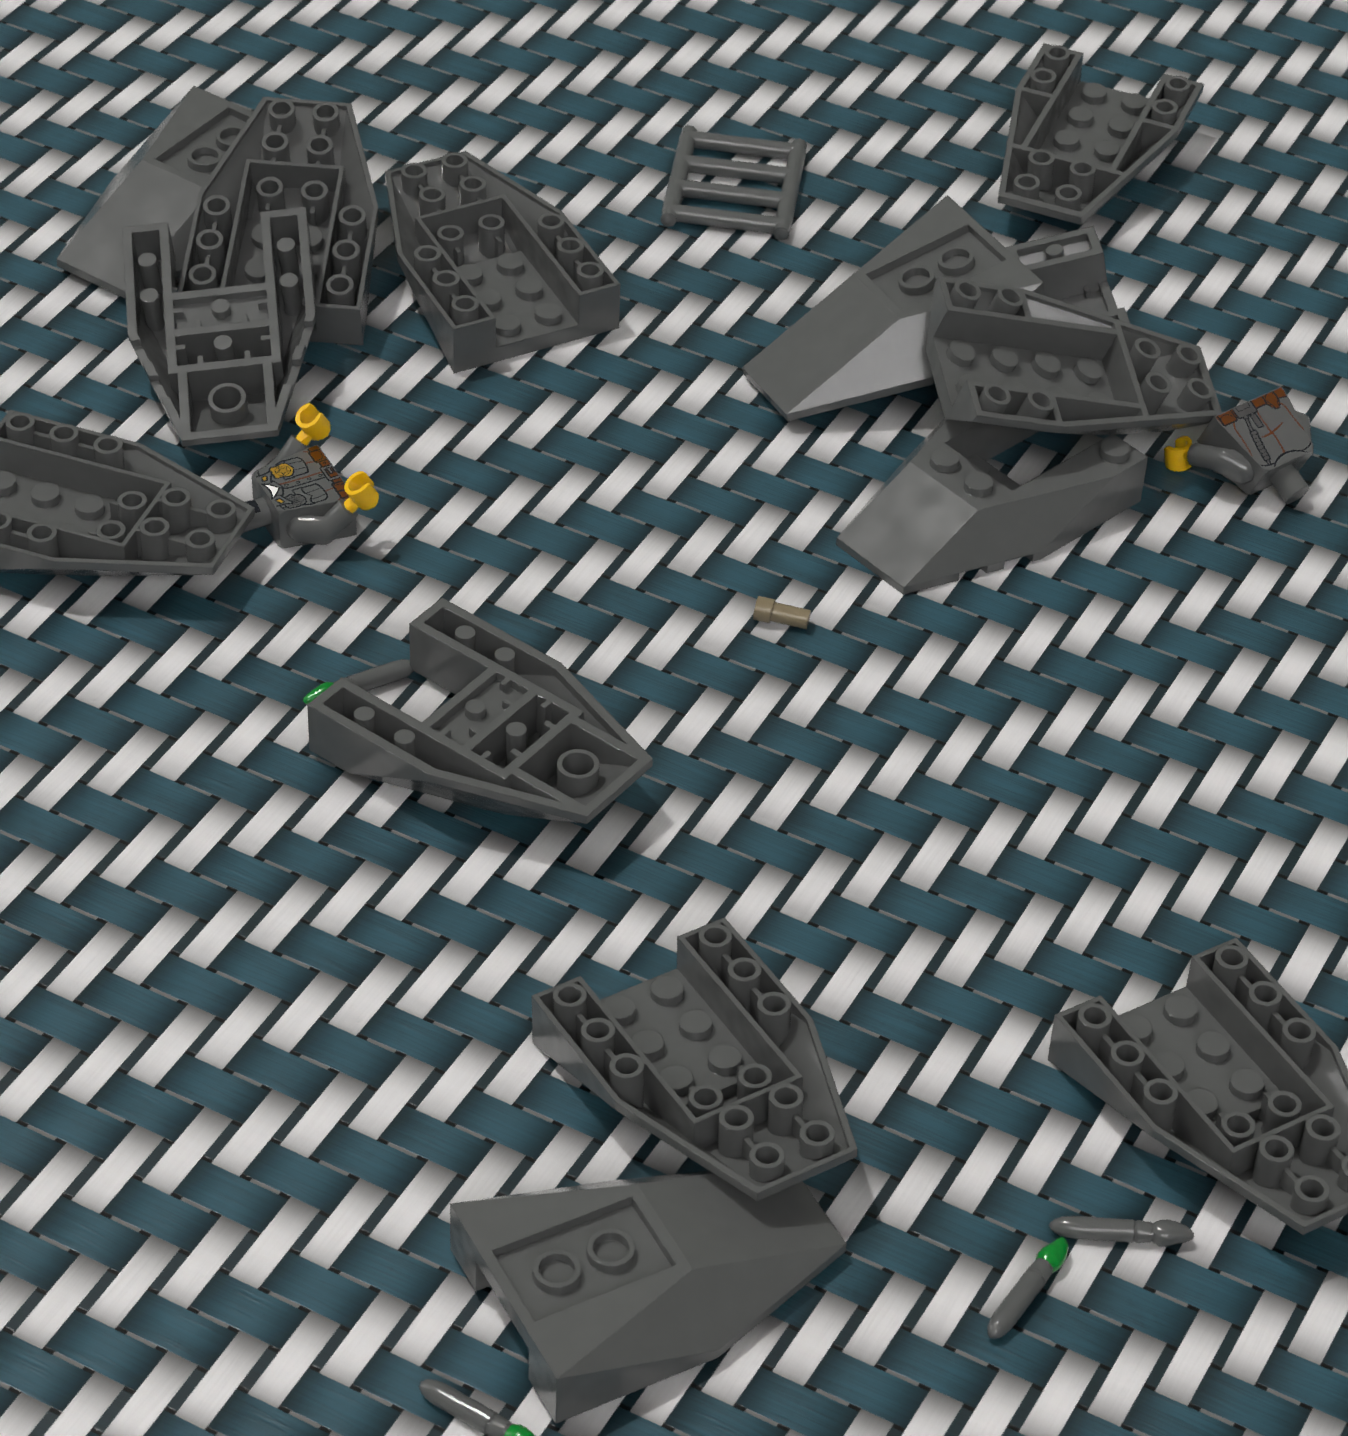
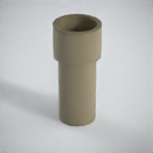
M758 595L753 620L765 623L772 621L807 630L811 610L775 602V599Z

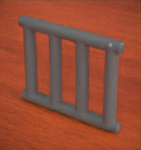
M684 126L679 137L662 207V224L673 226L676 222L770 233L774 234V237L778 240H786L792 227L806 157V142L799 138L790 143L699 132L694 126ZM694 148L787 159L786 167L693 156ZM688 173L779 183L782 184L781 191L692 181L687 180ZM686 197L776 208L777 213L776 216L687 206L681 205L682 198Z

